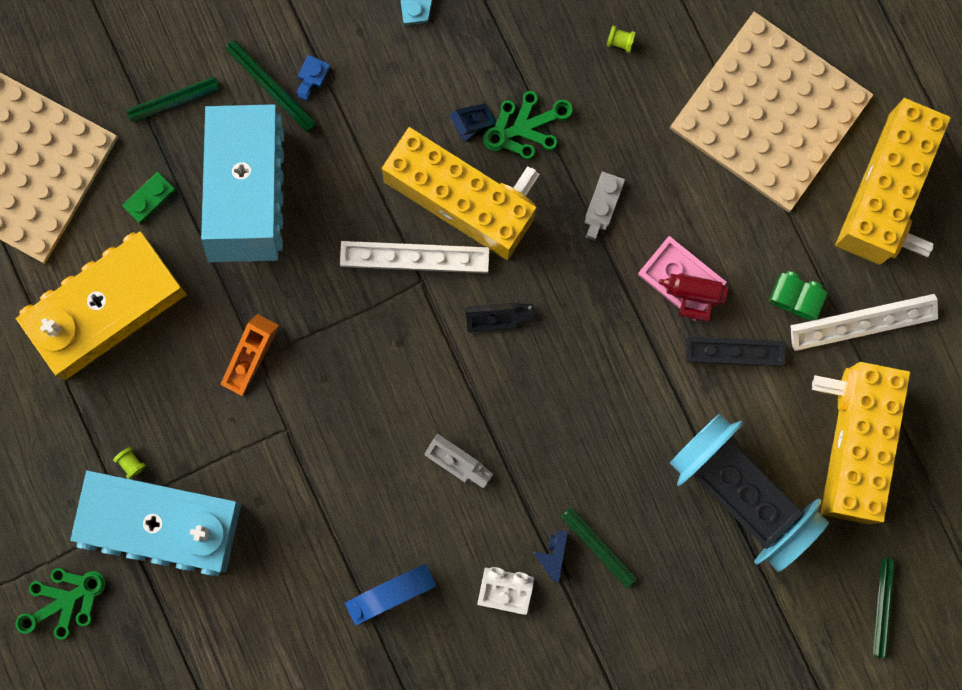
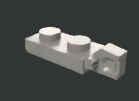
M602 171L585 216L586 220L584 223L590 225L586 238L595 241L599 229L605 230L609 225L625 179Z
M438 433L424 453L429 459L463 482L468 480L484 488L493 475L479 461Z

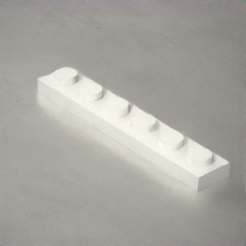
M341 241L340 267L488 273V247Z
M935 294L791 325L792 347L794 351L937 320L938 299Z

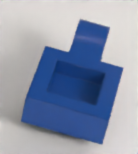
M310 55L307 56L298 74V79L303 81L297 90L299 98L307 101L313 86L321 88L330 70V64Z

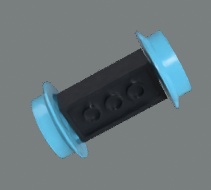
M718 414L670 462L680 473L677 485L679 487L694 474V477L765 547L754 563L757 565L767 561L777 572H780L799 557L827 527L829 522L818 512L821 499H816L803 509L731 437L743 422L739 421L730 424L721 414Z

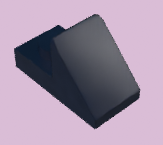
M486 103L458 109L450 114L454 126L463 141L496 125V121Z
M557 530L556 535H551L549 550H553L552 555L533 552L554 582H559L568 533Z

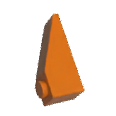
M259 314L248 322L220 385L241 396L244 395L272 343L279 327L278 324Z

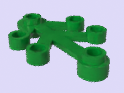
M527 91L523 95V104L514 126L505 129L508 117L515 112V104L510 100H506L501 104V113L495 127L485 131L483 143L490 151H500L505 148L520 154L524 160L533 158L535 152L533 146L529 144L521 145L510 140V138L518 135L541 144L547 151H552L556 148L557 139L553 135H544L531 129L555 119L559 121L569 119L572 114V105L567 100H558L553 105L552 110L527 120L531 108L537 103V94L533 91ZM531 95L535 100L529 103L525 98ZM505 105H510L512 107V110L510 112H505L503 107ZM559 108L566 109L567 113L565 115L558 114L557 110ZM493 136H497L500 141L495 144L490 139ZM551 139L554 141V145L549 147L545 144V141ZM528 148L532 151V154L525 156L522 151Z
M55 568L51 572L52 581L55 583H63L65 581L79 586L72 591L45 586L41 581L32 582L29 585L31 595H43L57 600L34 614L25 613L18 616L15 622L16 629L23 634L32 633L36 630L39 622L62 609L58 626L54 629V636L59 640L67 639L71 633L69 623L75 601L84 596L81 612L76 615V623L79 626L90 625L92 622V615L90 613L94 598L100 595L106 586L103 575L99 572L91 571L87 572L84 576L68 573L63 568ZM57 571H61L63 573V578L61 580H57L55 578V573ZM92 579H95L97 581V587L95 589H92L89 586V582ZM35 584H39L41 586V591L39 593H35L33 591V587ZM82 614L88 616V621L85 624L80 621ZM26 619H30L32 622L30 628L24 626ZM61 627L66 629L64 637L58 634V630Z

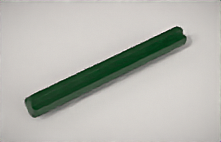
M232 40L226 45V50L306 132H310L316 126V122L236 40Z

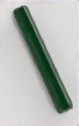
M211 77L126 110V114L130 122H135L220 89L217 78Z
M573 508L567 509L561 515V519L625 588L631 587L636 582L637 578Z
M889 558L881 560L873 656L877 658H887L896 568V560Z

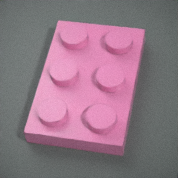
M668 236L638 273L639 277L679 309L682 299L667 294L666 288L659 284L660 279L669 278L671 273H682L722 282V285L727 283L670 236ZM686 300L685 307L704 311L708 304Z

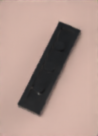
M686 337L685 362L784 367L785 341Z

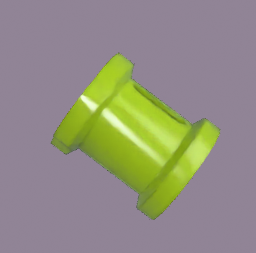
M612 25L606 46H616L630 53L636 32L628 33L618 30L616 26Z
M131 446L121 451L113 459L127 473V479H132L146 467L133 454Z

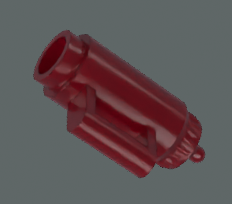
M671 273L669 278L659 280V284L666 288L667 294L682 299L679 316L708 322L712 305H724L728 286L722 285V282L682 273ZM686 300L708 304L707 309L702 311L685 307Z

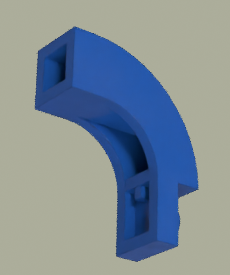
M423 564L345 602V605L356 626L436 587V584L427 565Z

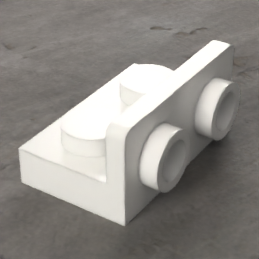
M498 567L485 568L477 605L527 615L534 578L522 572H506Z

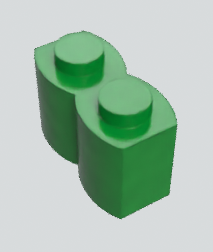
M787 271L786 274H780L768 302L810 321L817 320L828 294L827 291L823 290L824 286L814 281L806 283L800 280L801 276L794 272Z

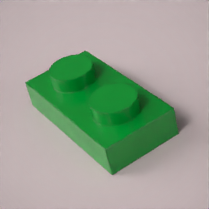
M156 172L122 206L141 224L176 190Z

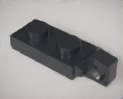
M514 302L465 307L467 332L517 328V325L522 324L524 321H535L533 304Z

